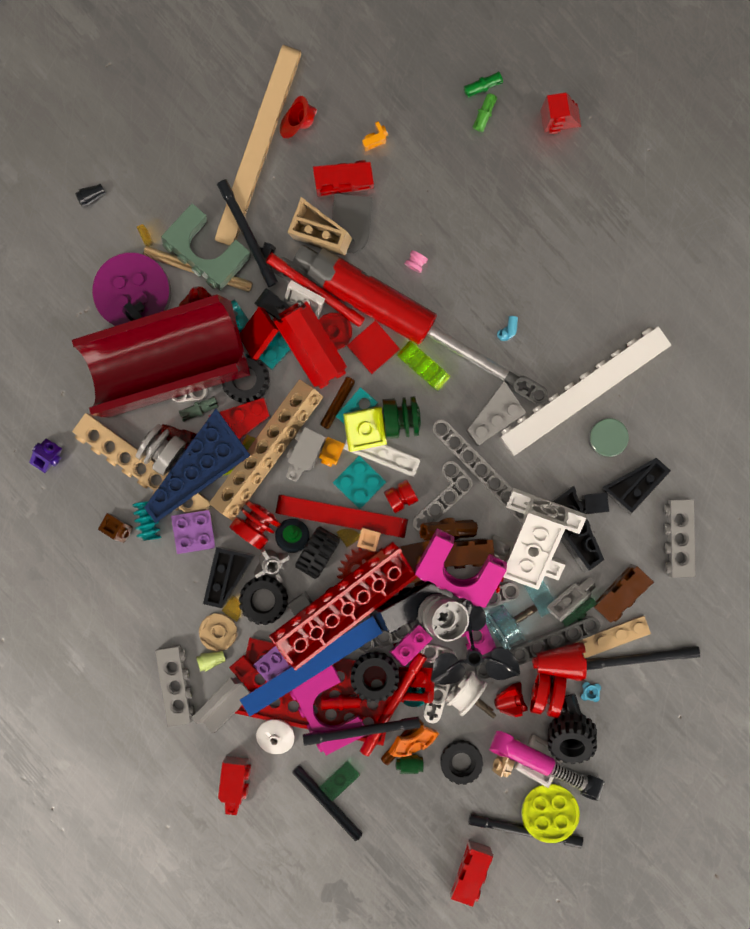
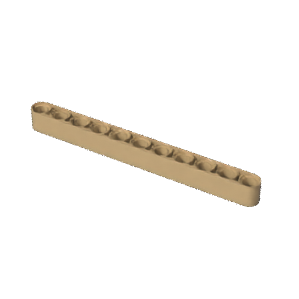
M282 45L232 187L234 197L244 217L302 53L301 50ZM226 204L215 241L230 246L237 240L240 228L228 204Z

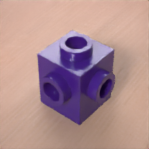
M46 438L41 444L38 442L34 446L29 463L46 473L52 465L55 467L61 460L59 455L62 448Z

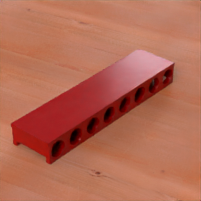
M391 542L269 635L288 665H291L295 671L418 577L402 554V550L394 542Z

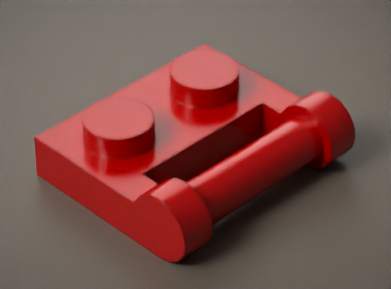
M399 667L398 686L409 667ZM421 668L409 686L425 688V692L405 693L400 702L405 700L423 701L428 704L433 702L435 683L431 681L433 668Z

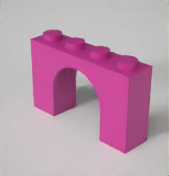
M436 529L416 566L415 575L423 581L434 583L439 589H446L452 592L458 598L469 600L475 606L486 608L507 571V562L489 554L481 570L474 577L468 579L453 577L447 572L444 561L454 545V536Z
M331 665L290 691L293 700H297L300 705L298 710L303 718L306 717L309 722L307 727L310 733L365 726L359 714L337 725L325 724L316 716L314 712V700L321 692L341 682L334 665ZM363 736L327 741L316 745L319 751H324L327 756Z

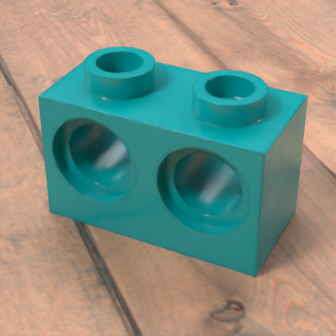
M360 387L335 417L345 425L343 414L363 410L359 406L361 399H368L370 401L368 408L377 407L378 402Z

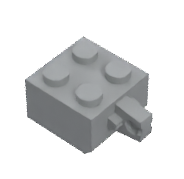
M306 427L303 430L299 429L295 440L298 442L295 448H290L286 456L289 458L288 463H290L286 478L297 482L304 470H311L327 438Z

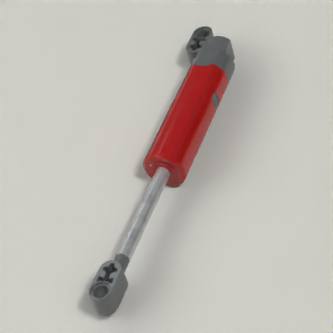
M301 245L293 261L285 257H279L326 292L343 302L353 305L355 309L413 343L420 345L425 337L428 336L512 385L518 394L535 404L546 402L548 393L544 386L526 376H517L433 326L437 318L435 312L377 278L368 276L363 270L329 250L323 248L318 253L306 245ZM271 266L273 272L276 275L287 280L288 282L292 280L291 278H289L282 272L277 271L275 268ZM526 381V386L531 389L530 395L527 394L529 392L528 389L524 387L519 389L518 382ZM537 390H542L545 394L540 400L533 396Z

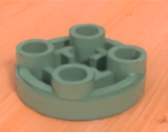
M613 418L600 420L590 430L591 446L599 455L606 457L616 456L627 447L629 441L628 430L619 420Z

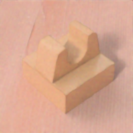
M362 527L357 547L376 552L381 533Z

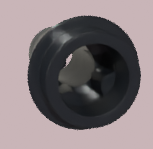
M101 184L78 189L79 191L75 193L81 207L85 205L88 207L102 195H105Z

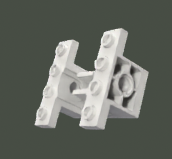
M513 488L506 508L523 513V525L515 543L493 535L494 555L507 562V571L503 577L538 590L544 576L559 580L566 561L553 557L565 529L580 534L587 514Z

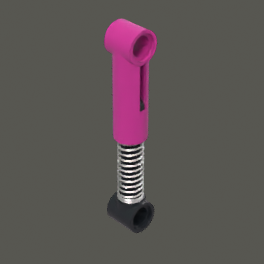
M502 731L495 732L489 749L491 752L499 756L508 757L545 776L552 775V777L578 788L582 796L599 801L605 783L602 779L592 775H581L560 763L558 764L554 758L515 740L513 736Z

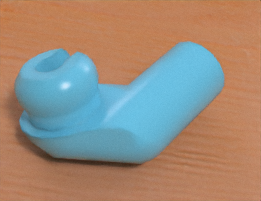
M509 316L508 326L497 332V337L501 341H507L516 335L518 317Z

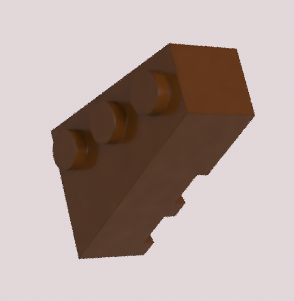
M479 538L454 541V545L444 561L446 570L447 567L454 566V569L466 568V565H473V567L483 566L489 554L495 556L493 539Z
M630 564L591 606L608 622H616L623 615L622 612L626 608H630L654 581L638 566Z

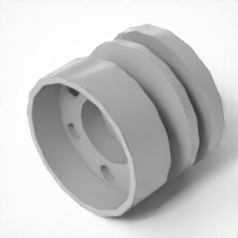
M157 424L144 437L135 457L141 460L146 455L144 464H148L154 459L155 462L152 469L164 476L181 455L186 442L177 436L168 441L169 430H165L161 434L163 426Z
M442 593L428 596L421 603L418 610V620L424 630L445 642L460 638L469 625L467 609L461 603Z

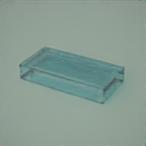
M542 580L538 590L524 585L540 616L543 617L550 613L547 610V606L554 599L544 581Z

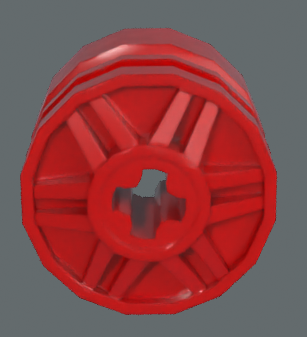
M248 500L246 505L252 509L251 512L242 508L241 511L246 516V519L244 520L236 516L229 528L248 543L261 550L269 541L263 533L267 531L274 534L275 532L269 526L270 523L276 527H279L281 523L269 510L260 504Z

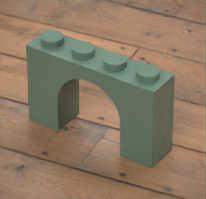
M191 204L161 236L162 246L171 253L173 251L177 254L180 262L189 264L192 267L191 270L200 277L202 275L207 279L206 282L210 287L221 291L251 258L250 251L235 240L222 255L215 259L206 260L197 257L190 249V244L193 237L207 223V216L195 205Z

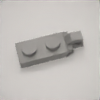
M589 577L582 584L580 582L574 583L547 606V610L562 622L592 595L591 591L596 587L595 581Z

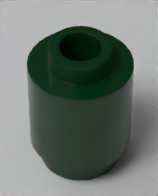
M418 755L399 757L395 761L396 770H399L400 774H418L423 772V757H418Z

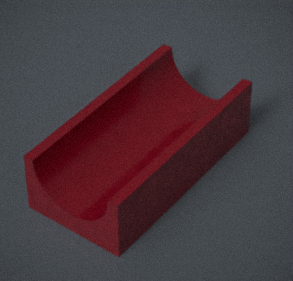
M218 294L72 339L73 347L84 357L93 379L95 402L92 407H89L90 414L93 416L110 418L250 375L232 303Z

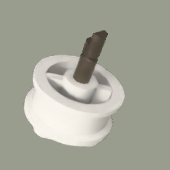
M466 670L464 677L458 685L454 684L448 691L449 695L445 699L447 701L446 704L448 706L453 705L460 711L459 715L464 716L475 704L494 719L496 717V714L493 712L494 709L479 698L488 682L485 680L483 682L474 676V671L471 670L469 672Z

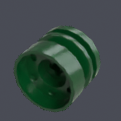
M415 396L410 397L411 405L408 406L406 404V397L402 398V406H397L395 398L382 399L386 439L399 438L400 429H404L406 437H409V428H413L414 436H419L421 419L420 409Z

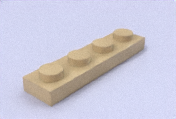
M642 615L599 631L595 635L578 642L584 643L586 653L582 654H584V658L647 636L651 632L645 616Z

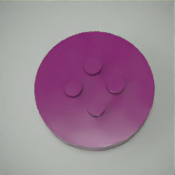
M123 253L107 260L98 270L93 282V300L101 316L112 325L117 326L130 322L122 312L123 306L128 302L133 306L139 301L142 302L145 306V310L141 313L142 318L167 310L171 300V285L163 268L153 259L140 253Z

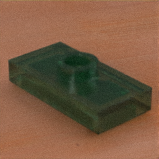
M589 597L562 621L563 625L567 627L575 620L580 621L587 615L586 612L597 604L595 600Z
M347 760L319 788L333 801L360 776V773Z

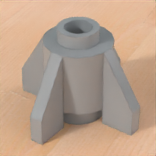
M264 548L261 549L262 553L259 557V564L254 571L255 577L258 578L265 573L275 574L279 583L283 582L278 571L281 569V563L290 559L287 553H276L273 550H265Z

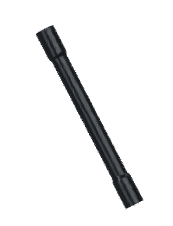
M227 179L218 182L216 185L223 199L227 202L268 288L276 285L278 280L272 268L266 263V259L234 197Z
M698 646L660 652L607 658L587 659V670L675 659L700 658V649Z
M419 716L333 731L303 734L304 746L339 739L420 728Z
M472 813L469 815L468 825L533 837L524 825L491 819ZM570 835L567 839L558 843L581 849L583 837Z

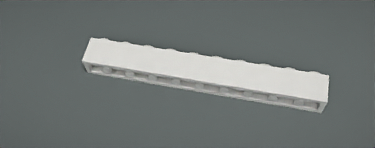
M659 326L654 329L649 327L642 332V338L637 340L635 337L626 344L628 346L623 351L618 349L612 353V359L607 362L602 360L595 365L597 368L595 371L590 373L588 370L581 375V380L578 383L571 382L565 386V392L561 395L557 392L548 398L550 401L545 406L540 404L534 408V414L529 417L527 415L517 420V426L514 428L509 426L501 432L503 435L500 439L510 454L515 456L670 347L671 343Z

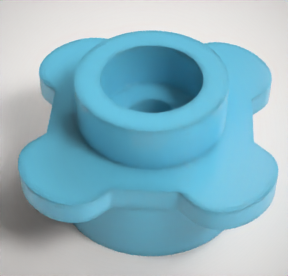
M584 682L581 699L598 702L600 700V684L596 683L594 685Z

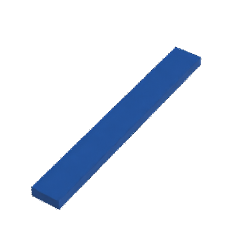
M373 616L344 633L296 671L293 667H290L239 700L250 717L383 632Z

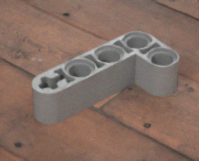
M448 461L443 464L442 474L451 484L413 518L412 524L417 531H420V526H416L418 524L417 519L426 517L423 514L425 511L433 518L431 522H436L472 488L471 478L456 462ZM448 464H452L456 468L453 475H448L445 472ZM462 478L467 479L469 482L466 489H461L458 486V482ZM448 491L454 493L455 498L452 502H447L444 499V494ZM433 504L440 506L441 510L438 515H432L430 512V507Z

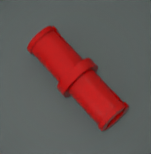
M343 695L331 698L322 697L321 707L322 710L339 709V711H343L346 708H361V698L359 696L343 697Z

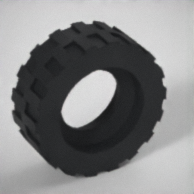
M464 740L453 741L442 751L443 753L440 757L441 769L444 776L450 782H454L457 785H467V783H472L479 777V774L482 772L483 758L480 751L471 742ZM458 753H465L471 759L470 768L464 772L455 770L452 765L453 757Z

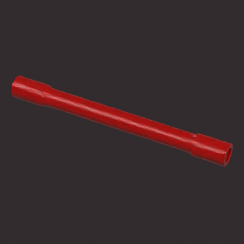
M271 253L267 257V264L282 272L299 285L325 298L324 302L344 315L350 322L358 327L363 324L365 317L352 308L347 307L290 267L277 255Z
M419 652L413 658L406 674L376 724L389 722L416 674L425 663L427 657ZM382 733L369 735L359 751L369 757Z

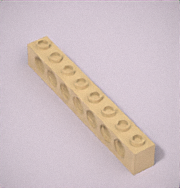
M299 379L247 450L250 456L235 466L208 504L233 521L320 403L323 396L313 387Z
M84 414L72 431L76 434L75 438L83 444L85 442L92 446L90 449L96 454L100 455L102 453L107 456L106 461L113 466L118 464L123 468L122 472L130 478L133 475L139 479L137 481L138 484L146 489L150 487L154 490V494L160 486H156L153 483V477L157 474L160 475L152 469L155 461L152 459L148 464H144L146 455L141 460L137 459L135 456L138 449L90 414ZM94 430L99 432V438L96 441H93L91 438V433ZM110 441L115 444V449L112 452H109L106 448L107 443ZM126 452L131 456L128 463L122 461V455ZM143 463L146 466V472L141 475L138 473L137 467ZM168 471L164 476L160 475L162 478V482L170 471ZM197 493L192 497V507L187 508L183 503L175 510L178 511L180 509L185 514L205 511L211 506L208 504L210 500Z

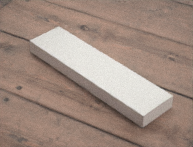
M346 439V442H345V445H344V448H343V449L349 451V450H348V443H347V439ZM387 445L352 452L414 477L421 460Z

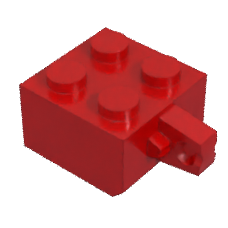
M226 756L222 762L218 799L225 803V814L237 815L239 806L248 795L249 783H246V780L249 779L251 773V764H248L249 758Z

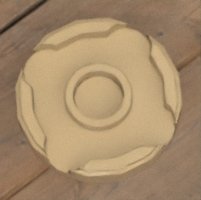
M214 613L207 616L201 622L199 637L207 649L223 651L235 642L237 626L230 616L223 613Z

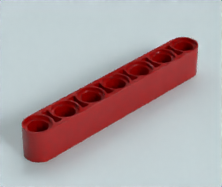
M278 495L275 513L358 530H362L363 527L380 532L381 534L405 538L408 519L285 495Z

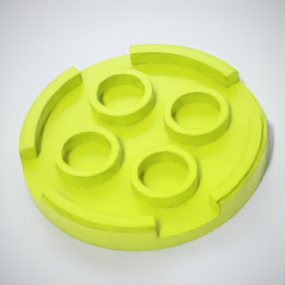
M551 784L549 788L540 785L528 793L522 804L521 816L526 830L535 839L545 843H558L567 839L574 832L579 823L580 811L575 797L567 789L560 785Z

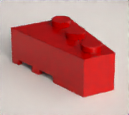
M567 92L546 96L540 110L544 133L557 134L564 129L582 127L578 104L571 100V96Z
M359 160L349 164L313 166L318 197L374 188L371 162H366V160Z
M265 398L220 412L239 440L271 417Z
M468 840L450 892L452 900L472 907L475 901L478 902L481 894L480 888L482 883H485L487 871L494 855L489 846Z

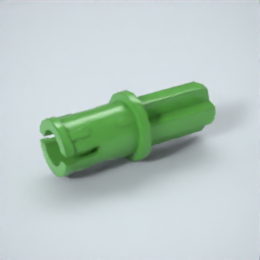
M487 94L481 109H478L479 113L472 128L479 132H484L489 117H492L491 112L497 100V96L494 94Z

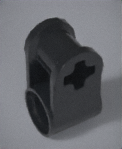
M265 288L254 303L258 307H263L267 313L277 320L280 319L278 310L289 308L284 301L267 288Z

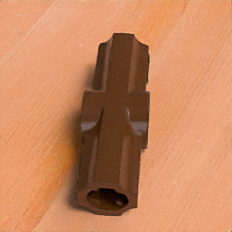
M445 518L439 522L422 523L419 534L424 541L431 540L436 529H439L454 536L455 541L458 538L475 537L478 525L474 520L455 521L454 518Z

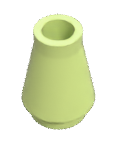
M223 651L201 653L200 656L196 657L200 672L204 670L207 672L215 666L226 662Z

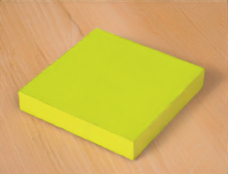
M381 406L343 414L348 450L350 452L387 444Z

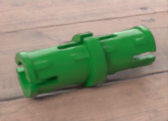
M499 71L485 78L480 77L478 81L463 86L465 94L469 98L480 92L485 93L488 89L502 84L503 78Z

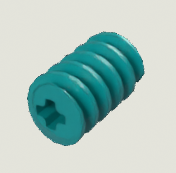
M148 501L132 505V507L138 508L137 511L133 512V515L139 516L134 522L140 523L135 530L142 532L136 535L137 538L143 539L142 541L162 538L161 535L155 534L160 531V528L154 527L159 521L155 523L144 508Z

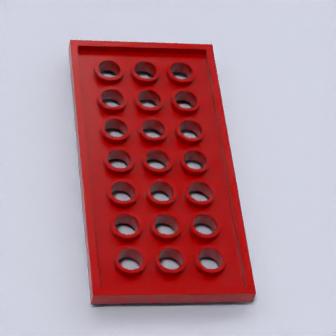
M250 637L245 656L254 665L261 655H265L275 645L271 641ZM342 658L333 665L337 672L341 671L344 673L345 679L316 697L314 700V705L318 708L316 716L325 724L337 725L345 721L344 716L346 714L352 713L354 716L359 714L362 721L370 717L374 720V724H376L392 696H389L385 701H379L378 706L374 709L367 706L366 699H361V708H346L343 711L333 709L336 711L337 716L334 719H328L325 713L329 709L322 710V697L330 698V692L333 690L339 691L343 697H349L352 694L359 696L354 692L350 679L351 670L356 660ZM371 666L365 670L363 679L369 687H371V683L374 680H380L383 685L386 681V673L379 666ZM257 670L242 681L250 692L263 685L255 681V676L260 674ZM290 692L279 698L280 705L278 707H273L269 704L250 716L262 720L280 719L290 726L308 729L307 724H309L307 718H303L299 710L291 711L288 708V703L294 701ZM243 705L235 712V714L249 716ZM386 732L381 734L377 745H384ZM365 735L357 740L365 742L369 735Z

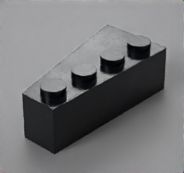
M574 486L569 487L551 500V502L584 513ZM587 519L580 534L565 529L561 538L562 543L583 572L592 570L604 561Z
M420 580L414 583V588H403L397 596H392L369 615L370 617L373 616L380 629L388 633H395L401 629V626L417 620L419 607L428 596L442 593L452 598L454 595L446 589H439L430 581Z

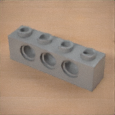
M667 500V504L664 505V514L667 516L665 534L668 535V542L665 543V553L668 554V562L665 564L666 573H669V577H696L694 500ZM677 514H681L683 517V521L679 525L675 522ZM681 533L683 541L678 544L675 541V536ZM679 552L684 555V559L680 563L676 561V555Z
M181 645L158 648L155 650L167 726L189 724L193 721L192 717L195 715L194 706H190L189 699L192 698L191 688L187 687L186 680L189 679L188 669L184 668L183 663L186 660L185 650L181 649ZM172 661L177 664V671L169 669V662ZM172 681H178L181 688L179 690L173 689L171 686ZM175 700H181L184 703V708H176Z

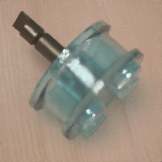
M501 604L499 610L492 614H486V622L504 650L507 648L511 650V645L520 639L522 641L526 640L519 629L518 623L538 611V609L533 604L525 609V611L513 617L504 605Z

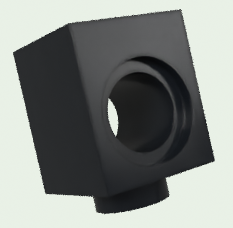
M607 493L582 495V499H579L583 506L584 514L609 512Z

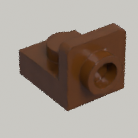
M106 513L98 530L113 540L124 543L130 536L133 526L124 523L112 514Z

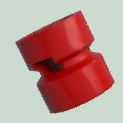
M408 480L399 483L398 488L392 487L384 491L394 513L403 510L405 504L410 506L419 501Z

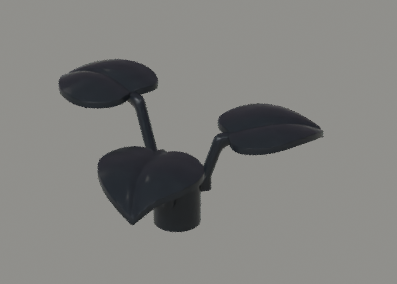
M467 599L464 600L461 604L467 609L469 615V625L466 631H469L471 648L466 652V659H460L459 661L453 653L440 654L434 661L431 681L441 685L456 683L465 675V668L461 663L478 666L485 660H489L485 666L486 672L495 680H505L519 676V664L509 650L501 647L495 648L491 652V657H482L481 651L475 648L472 630L479 631L484 627L486 614L480 606L473 605Z

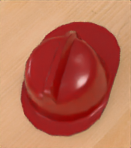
M299 96L295 99L281 120L280 134L283 138L288 139L294 136L299 129H307L312 125L317 109L308 104L304 96Z

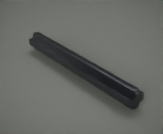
M297 766L292 771V774L354 841H358L362 837V832L301 766Z

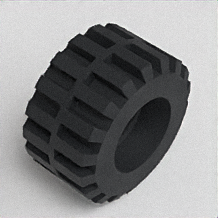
M247 354L245 356L248 368L252 369L257 377L255 385L249 390H241L235 385L234 380L222 383L224 392L231 399L240 403H248L264 396L270 382L269 371L260 359H252Z
M321 526L316 528L297 559L295 568L317 579L340 543V537Z
M268 575L255 577L248 581L241 589L239 597V607L244 617L246 616L250 622L253 621L257 625H268L278 620L284 614L288 605L287 590L282 585L283 583H279L276 578L269 577ZM259 589H268L275 597V604L268 611H260L253 604V595Z
M375 651L374 653L369 652L361 655L355 661L351 670V686L354 692L361 699H366L367 702L375 701V703H379L381 700L385 701L394 694L398 687L399 671L397 665L385 653ZM371 666L383 668L386 673L385 683L377 688L369 687L365 684L363 674L367 668Z
M570 712L565 713V715L560 714L558 718L552 719L548 728V750L551 751L550 754L556 756L558 761L562 760L563 763L570 762L575 764L578 762L580 764L584 760H590V757H593L597 750V729L595 723H592L590 718H586V715H578L575 712L574 714H570Z

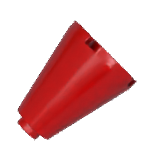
M577 642L538 652L536 657L532 658L533 669H536L537 673L585 681L587 659L582 654L586 653L585 645L583 642Z

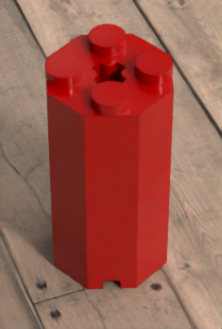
M305 299L302 300L303 305L295 303L278 314L280 319L274 318L272 320L313 386H318L322 389L330 383L329 380L334 377L336 379L346 374L344 369L347 366Z

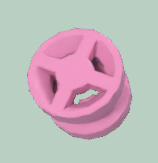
M412 250L410 253L411 257L404 264L410 269L421 273L423 270L422 266L427 263L428 259Z

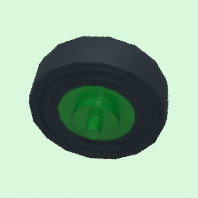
M298 519L284 520L275 531L276 543L283 551L288 553L302 551L309 541V530Z

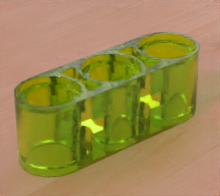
M410 340L397 354L405 364L437 391L451 377Z

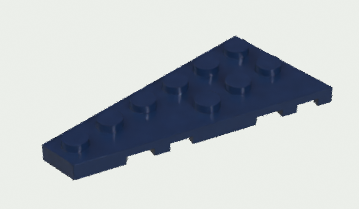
M217 408L145 505V510L155 523L250 456V453Z

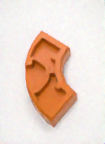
M421 725L411 735L397 736L388 752L391 756L395 757L411 756L412 753L421 749L424 750L430 746L439 733L437 730Z

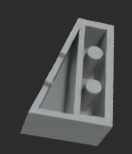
M505 381L466 430L477 446L526 413Z

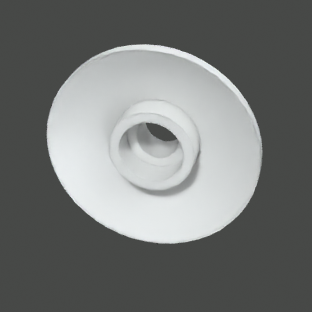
M269 719L259 726L256 739L259 746L266 752L282 754L292 747L295 735L292 727L285 721Z

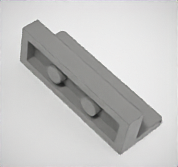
M230 678L192 719L196 724L204 723L211 733H215L242 706L239 699L251 692L238 678Z

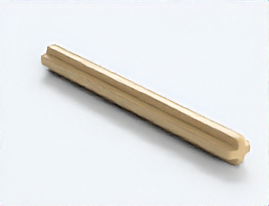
M149 246L144 248L143 255L194 273L191 270L192 267L187 263L183 264L180 262L177 256ZM234 276L226 285L250 292L253 283Z

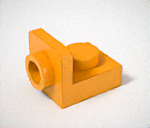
M379 121L375 122L377 134L370 133L362 140L365 152L386 143L388 133L385 126H381Z
M327 437L318 457L322 459L321 463L330 467L332 464L337 465L345 444Z

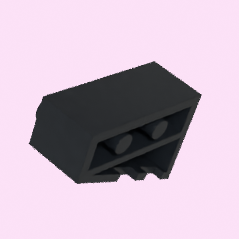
M655 458L602 487V490L631 515L667 477L671 470L658 458Z
M219 546L216 547L203 604L223 608L255 555Z

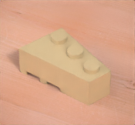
M301 197L287 233L294 240L346 256L352 237L346 230Z

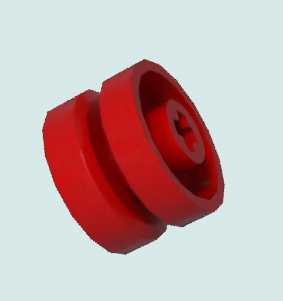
M537 673L531 693L530 712L541 715L546 707L547 716L558 718L564 703L566 678L554 676L551 680L550 675Z

